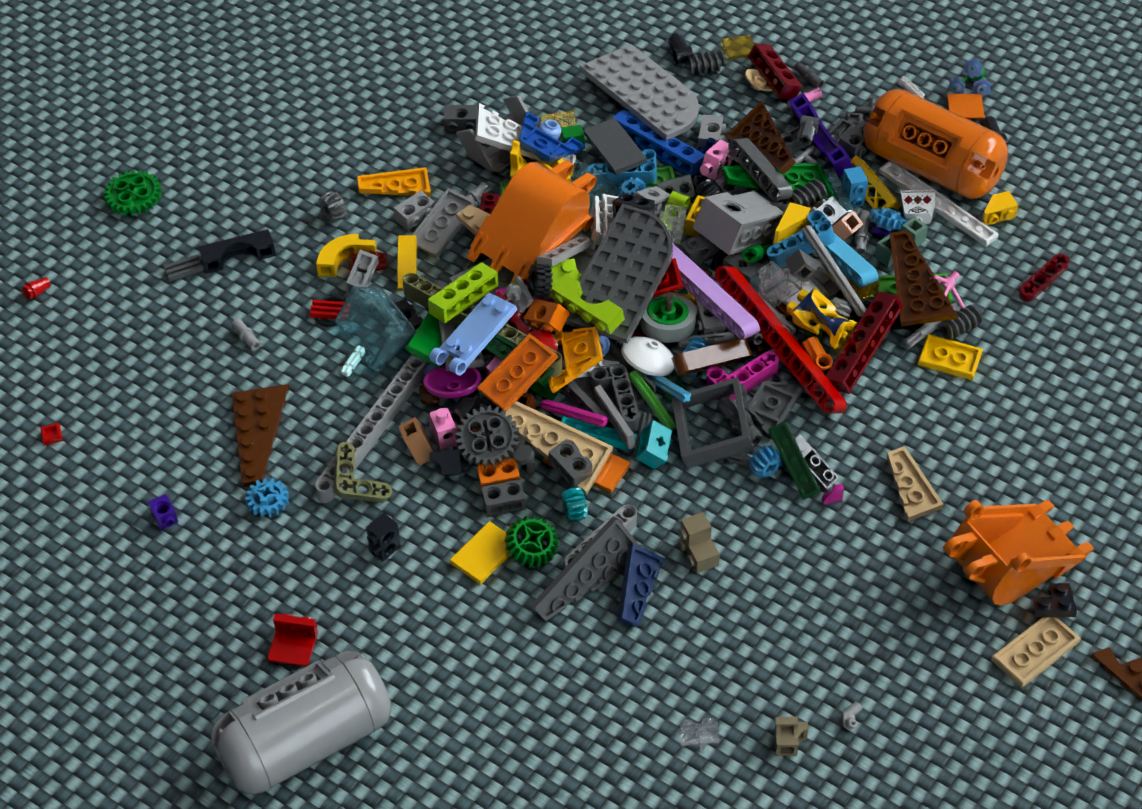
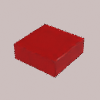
M60 423L40 427L44 446L63 441Z

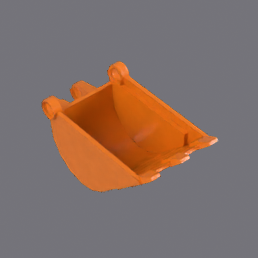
M568 160L563 161L550 170L537 162L526 164L512 177L490 217L487 215L470 245L471 248L467 258L475 262L480 254L483 253L493 260L490 268L497 271V273L503 266L515 273L511 284L516 276L521 277L524 282V280L528 279L532 264H537L538 256L570 241L581 230L587 231L590 229L594 218L589 215L590 195L588 193L594 187L597 178L590 173H586L573 182L566 180L573 167L575 168V165Z
M973 500L964 508L963 512L967 517L957 528L952 538L944 544L943 550L949 557L957 561L963 568L965 575L970 580H973L994 604L1002 606L1016 601L1051 577L1054 579L1058 578L1086 559V556L1094 550V547L1089 542L1076 547L1066 535L1074 529V526L1069 521L1062 522L1057 526L1046 515L1054 508V505L1049 500L1043 501L1038 505L982 506L978 500Z

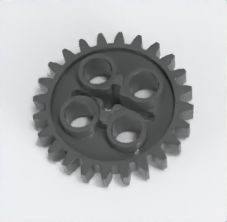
M481 406L480 412L473 409V415L466 413L467 420L461 418L462 425H457L459 432L455 433L456 438H458L456 444L459 446V452H464L463 458L469 457L470 464L475 460L477 467L481 463H484L485 468H487L488 463L495 467V462L498 461L502 465L503 458L507 461L509 460L508 453L511 455L515 454L513 448H518L516 441L520 439L519 435L516 434L519 433V429L515 428L517 424L516 421H512V415L506 417V410L499 413L498 407L492 411L491 406H488L487 411H484V408ZM484 421L487 423L492 452L488 451L483 427ZM492 424L500 425L498 428H491ZM475 427H478V428L481 429V430L478 431V432H472V431H471V430H472L473 428H475ZM498 441H501V442L504 443V444L501 445V446H496V445H494V444H495L496 442H498ZM478 445L484 446L482 450L475 449Z

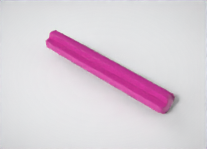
M548 399L541 402L542 410L600 427L607 425L608 418L606 416Z

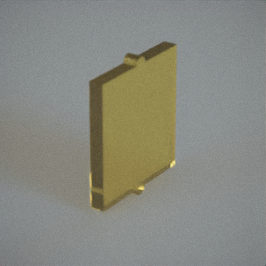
M750 35L722 39L724 51L727 53L729 60L748 57L755 44Z

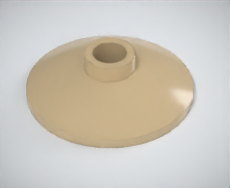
M746 70L745 77L755 90L773 91L758 70Z

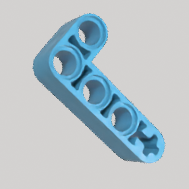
M652 149L643 150L642 153L647 158V163L618 175L614 174L607 163L590 165L588 173L597 178L594 187L619 186V183H624V179L629 180L630 177L633 179L638 177L640 180H643L645 185L653 184L657 181L656 152Z
M815 210L810 212L807 216L809 225L813 228L824 246L831 244L835 240L831 222L822 211ZM802 231L767 249L768 259L773 269H781L787 266L785 260L797 249L802 250L808 255L815 252Z

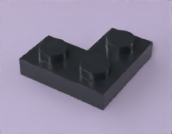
M1049 583L1048 591L1050 597H1032L1031 599L1034 617H1076L1077 609L1070 583Z

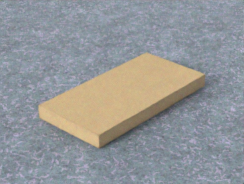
M1042 617L994 654L991 661L1023 688L1080 643L1081 638L1057 617Z

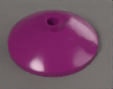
M442 365L432 369L424 377L425 389L432 395L445 399H457L473 393L481 384V374L476 368H468L462 375H457L451 371H446V366Z

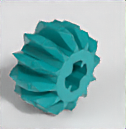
M569 488L562 492V507L569 522H577L585 519L588 515V508L584 492L580 488Z

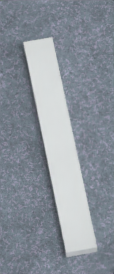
M890 161L879 168L880 174L903 190H934L904 168ZM935 190L936 203L934 211L985 247L998 238L999 234Z

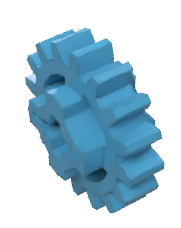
M886 207L884 209H871L868 217L869 220H873L872 222L876 223L877 227L887 231L902 230V225L907 222V219L902 217L900 212Z
M264 478L262 483L257 480L256 486L250 485L251 491H246L247 497L245 499L249 511L253 510L254 515L260 513L261 518L265 514H268L269 518H271L272 513L279 515L278 510L284 511L285 505L289 504V493L286 485H282L280 480L275 483L274 478H271L270 481Z

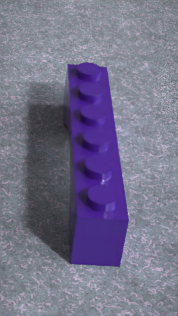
M804 93L788 101L793 115L799 123L802 115L819 118ZM820 120L817 134H814L812 142L839 178L843 176L844 169L853 168L844 148L833 139Z

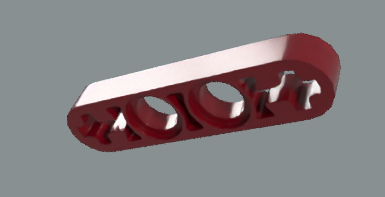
M1064 254L1053 256L1020 287V299L1026 302L1033 301L1067 270L1069 258ZM1049 270L1052 271L1054 274L1048 275L1045 273V271ZM1039 280L1042 281L1043 284L1038 285L1034 283V281Z

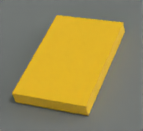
M928 334L918 365L973 380L983 349Z
M489 521L450 559V564L481 585L509 557V550L505 549L507 543L504 541L506 532Z

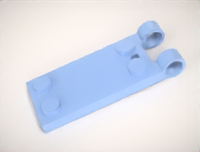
M488 292L442 346L431 351L430 361L437 365H442L447 357L452 355L456 358L450 362L449 370L457 375H462L470 363L518 310L517 307Z

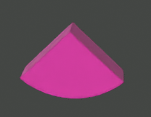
M835 485L832 487L833 490L828 493L825 492L821 498L823 504L842 501L843 485Z

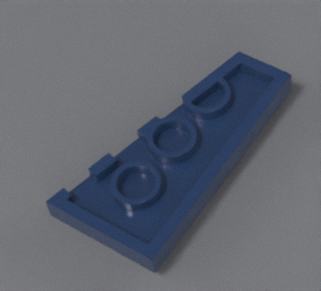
M635 544L629 545L627 550L617 619L632 627L638 626L647 605V597L652 593L653 582L657 579L659 575L658 569L665 559Z

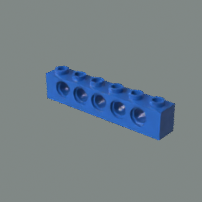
M625 109L612 117L618 121L641 150H654L657 159L685 175L690 174L692 177V175L700 172L705 154L675 137L667 141L664 140L635 115Z

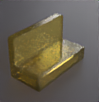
M575 110L539 116L540 123L546 120H554L561 128L577 125Z

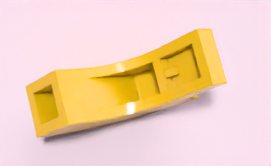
M348 234L333 239L322 248L316 262L318 276L336 277L341 262L351 257H357L360 250L377 255L376 240L359 239V234Z

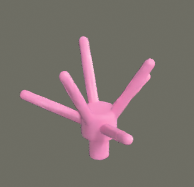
M953 271L949 277L945 276L944 278L935 275L934 279L939 280V284L944 288L945 296L952 290L961 308H965L954 288L956 285L954 281L960 276L959 273Z

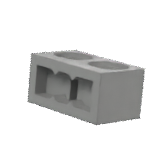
M419 191L393 207L395 220L409 231L421 224L434 207L435 202L423 191Z
M363 250L359 251L346 282L349 289L366 294L379 262L376 255Z

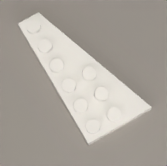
M479 103L476 116L475 140L511 152L512 141L516 140L519 142L522 126L510 119L504 120L498 116L499 113L495 111L491 113L484 109V105ZM520 147L521 155L543 161ZM571 154L563 157L564 161L568 160L576 167V155ZM557 159V160H554V161H551V162H546V163H554V162H557V161L560 160V159Z

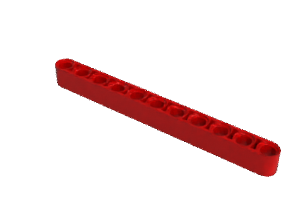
M719 266L715 271V278L718 283L757 320L760 327L759 333L763 335L766 342L822 411L827 414L843 413L846 409V401L740 271L736 267Z

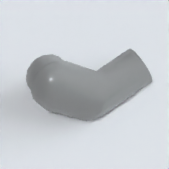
M857 701L842 712V724L847 730H853L857 727L858 722L855 720V715L862 710V706Z

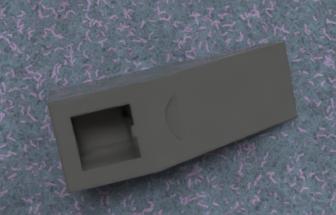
M799 434L795 437V440L817 484L823 489L828 490L839 477Z

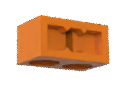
M509 458L508 461L502 459V465L497 461L495 462V467H492L491 463H488L487 468L484 467V463L477 467L480 489L490 484L520 479L515 458Z

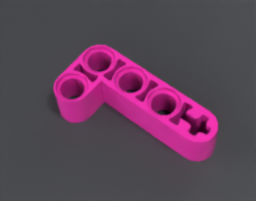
M767 351L730 375L726 374L719 367H710L706 372V386L738 377L740 383L745 384L746 391H750L778 373L780 358L774 351ZM735 394L727 396L731 397L733 400H736Z

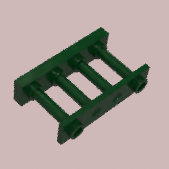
M496 334L485 346L484 350L503 361L517 346ZM549 367L528 388L542 398L552 401L561 391L559 389L553 393L550 389L549 378L555 372L552 367Z

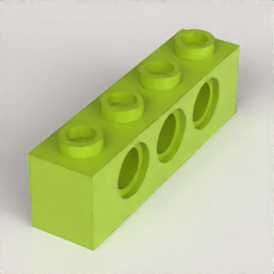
M482 262L435 295H432L428 299L429 313L443 323L448 322L488 294V292L498 287L497 271Z

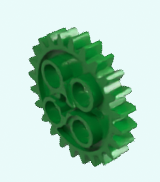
M134 170L131 173L125 171V175L119 173L118 178L112 177L113 182L108 181V186H105V191L103 192L108 208H111L112 212L117 210L118 215L123 212L124 216L128 213L134 216L136 212L138 215H141V211L147 213V208L153 209V204L158 205L157 200H161L160 195L162 194L158 178H154L153 174L149 175L148 171L142 174L141 170L137 173Z

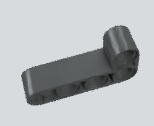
M612 364L594 368L591 371V388L594 390V387L601 385L604 391L612 390L617 410L633 433L639 429V411L626 367L622 364Z

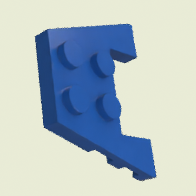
M526 112L519 138L520 147L525 151L536 155L543 161L551 162L583 150L585 144L573 137L564 144L539 130L536 126L539 124L540 118Z

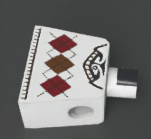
M901 190L904 218L909 221L915 216L924 224L931 223L936 203L935 190Z

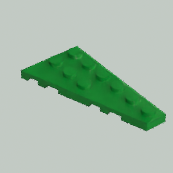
M819 163L794 164L788 171L781 174L791 185L792 190L799 189L800 186L811 182L813 179H820L828 193V197L825 199L828 200L833 196L837 200ZM742 166L722 167L721 172L727 184L762 190Z

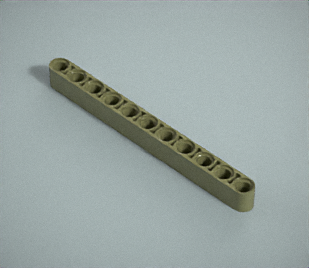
M408 273L403 277L404 295L428 309V299L443 289L415 273ZM469 306L449 321L459 326L473 311L475 306ZM505 324L497 333L516 346L527 336L508 324ZM548 347L558 356L550 365L555 371L551 377H557L562 373V355Z

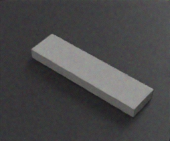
M576 237L538 256L537 264L554 266L593 246V241L588 238Z
M601 385L594 387L596 402L607 415L608 420L627 448L630 450L636 447L633 432Z

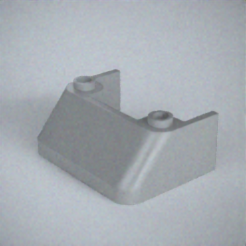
M520 95L504 98L503 101L511 114L505 120L510 119L522 126L525 114L529 112ZM473 129L456 132L469 157L490 172H501L511 164L510 151L499 149L495 146H489L487 149H484L481 143L475 140Z

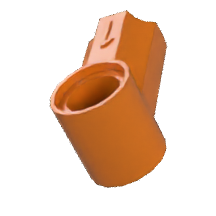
M817 337L808 338L802 343V347L824 375H826L833 360L830 355L826 354ZM819 363H824L826 367L820 366Z

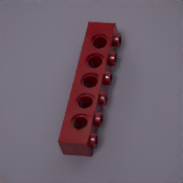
M877 292L827 372L826 377L838 392L850 394L903 308L896 294Z

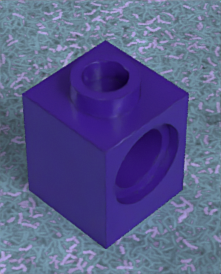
M166 494L148 501L150 512L160 530L178 523L176 511Z

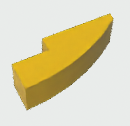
M398 235V290H404V275L408 273L417 274L416 235Z

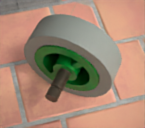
M668 292L652 297L639 321L640 328L649 338L660 342L671 343L684 340L695 329L696 308L688 298L676 293Z

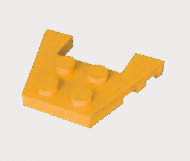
M595 327L573 329L572 332L564 333L561 331L552 334L558 346L562 345L566 365V369L562 370L561 375L549 378V386L553 393L603 360L599 334Z

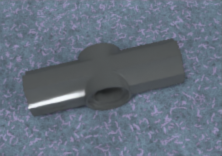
M725 396L717 403V408L726 418L729 429L733 433H738L739 436H742L737 404L731 397ZM751 425L750 428L753 429L756 437L753 440L755 447L762 440V434L754 425Z

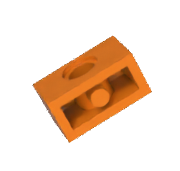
M534 299L524 319L536 330L542 328L550 333L552 331L561 332L570 312L558 303Z

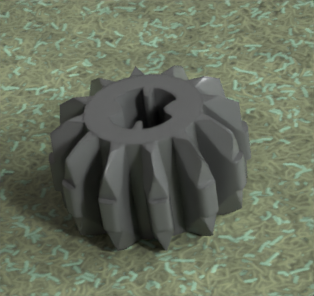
M327 192L319 199L320 212L323 213V217H326L328 221L337 222L347 215L345 201H343L342 196H339L338 192Z

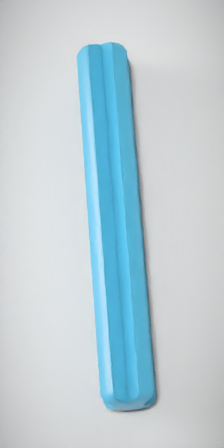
M644 373L656 386L680 401H690L691 393L663 376H653Z

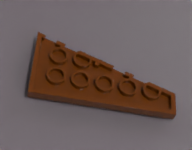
M762 101L725 135L729 142L733 139L748 138L781 174H784L796 163Z

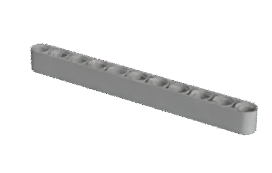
M412 354L346 442L351 443L355 449L354 471L425 377L423 372L430 363ZM343 449V450H342V451L344 452V458H343V460H346V456H347L348 452H346V449ZM335 457L315 483L317 498L323 503L331 502L336 496L334 492ZM343 465L339 467L342 473H349V468L347 466Z

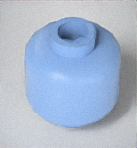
M554 120L543 121L539 126V130L559 140L561 134L559 124Z

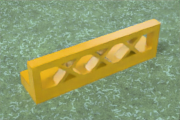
M855 155L851 159L852 166H861L868 179L866 201L873 209H879L878 201L885 200L887 203L882 207L883 209L885 207H893L898 210L902 204L868 164ZM869 189H876L875 197L868 196Z

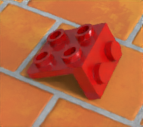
M275 613L273 618L275 635L268 654V661L298 667L308 666L318 635L316 619Z

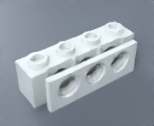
M603 194L601 201H599V196L594 198L590 211V216L594 218L591 226V240L593 241L591 249L595 250L596 245H600L614 220L612 201L618 198L617 196Z

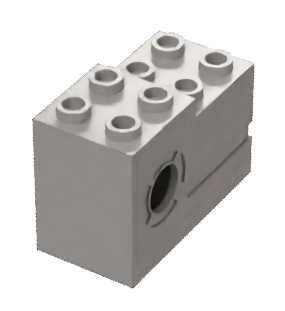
M755 191L734 196L725 192L703 199L700 211L695 217L693 229L725 253L731 255L743 252L745 248L753 245L761 246L769 242L773 243L775 230L784 212L778 207L771 205V202Z

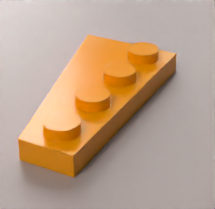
M427 167L357 176L359 193L413 196L419 191H423L428 197H431Z

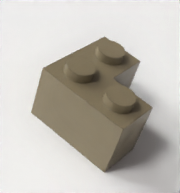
M704 512L681 519V528L679 529V547L682 552L685 551L687 562L690 567L695 569L696 573L719 566L720 554L711 540L712 526Z

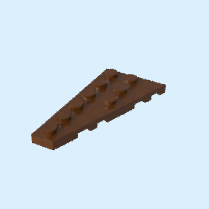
M909 231L890 233L897 297L903 305L899 313L901 327L958 319V314L952 308L937 279H934L932 270L926 264Z
M289 384L232 393L243 488L250 487V485L256 486L257 480L262 483L265 478L268 460L273 450V442L276 439L282 418V410L285 407L286 396L289 393Z

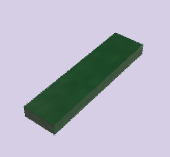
M786 420L769 428L768 431L802 499L805 500L821 492Z

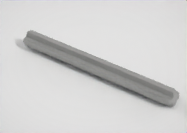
M809 225L805 226L802 229V233L858 317H862L867 310L813 228Z

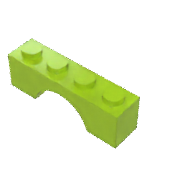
M567 273L551 289L556 303L565 305L570 312L577 313L587 323L591 322L601 332L605 331L611 335L625 320L623 309L609 300L598 304L583 301L581 299L583 292L580 282Z

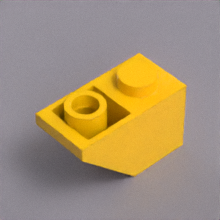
M1010 191L992 195L984 211L982 223L990 225L1016 218L1018 204Z

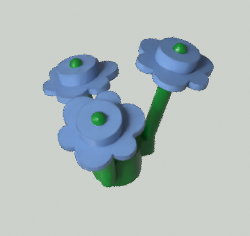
M973 58L965 63L966 67L963 71L967 76L961 80L959 77L949 80L948 89L953 94H964L965 82L968 79L975 81L972 88L973 93L981 94L982 96L991 93V83L987 82L984 77L985 69L977 58Z

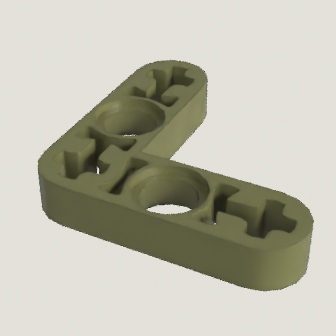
M349 442L340 443L335 452L334 492L336 495L349 499L386 502L392 495L391 486L384 482L354 479V446ZM343 449H346V452H348V454H347V456H346V460H343V458H344V452L342 451ZM343 465L347 466L349 468V473H342L339 467ZM342 484H344L345 488H347L346 491H343V488L341 487ZM365 486L368 489V493L361 494L358 487ZM380 489H383V492L386 493L384 496L379 492Z

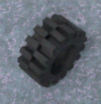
M532 264L530 267L529 282L527 284L533 298H547L551 294V282L553 283L551 277L553 275L551 273L552 269L548 264Z

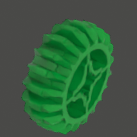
M534 515L531 519L527 516L523 520L518 518L515 523H511L510 528L506 531L504 541L507 544L505 549L509 550V557L515 556L514 563L521 561V567L526 563L529 569L532 568L533 564L538 569L541 564L547 565L548 561H552L554 555L557 554V547L559 546L558 534L554 533L555 527H549V521L546 523L542 522V517L539 520H536ZM518 534L522 535V542L518 544L516 538ZM543 540H545L547 544V548L545 550L542 549L541 543Z

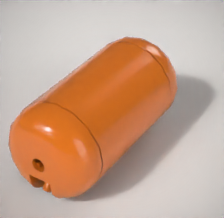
M902 89L887 91L873 104L875 107L870 113V118L868 122L865 121L863 137L866 147L875 155L968 199L984 197L998 183L1007 164L1008 146L1003 137L997 132Z

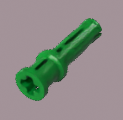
M769 242L761 246L753 245L745 248L742 252L744 261L753 263L761 260L767 255V249L773 243Z

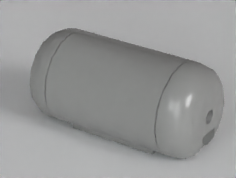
M347 650L323 662L318 660L242 700L243 704L224 713L216 720L212 727L211 739L220 763L235 787L245 794L256 795L265 792L269 788L379 730L386 724L391 715V700L373 664L361 653Z

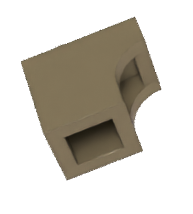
M776 717L774 728L776 756H797L799 743L807 740L808 722H798V717Z

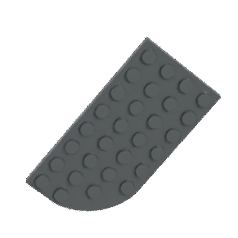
M626 204L621 205L579 282L583 292L581 296L583 301L598 304L609 300L623 309L625 320L611 335L605 331L601 332L598 329L597 331L599 335L628 344L672 261L673 245L669 230L662 220L649 211ZM570 312L565 324L579 329L596 328L591 322L587 323L580 315Z

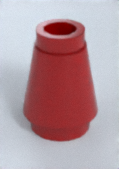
M47 277L25 283L22 286V291L27 299H35L51 287V283Z

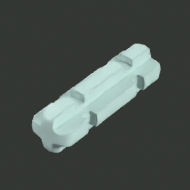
M356 346L353 350L354 352L351 353L345 362L346 365H343L340 369L341 375L346 377L351 375L352 370L355 369L365 354L364 347Z

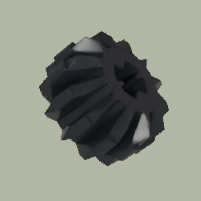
M709 179L702 181L695 188L697 196L708 197L722 193L721 189Z

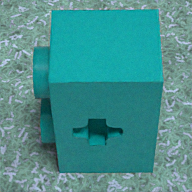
M654 420L643 427L636 459L653 469H656L661 464H665L668 459V448L672 441L670 439L672 430Z

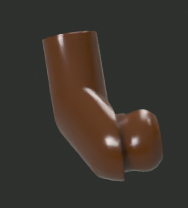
M424 384L420 385V401L428 406H438L440 398L429 393L425 389Z

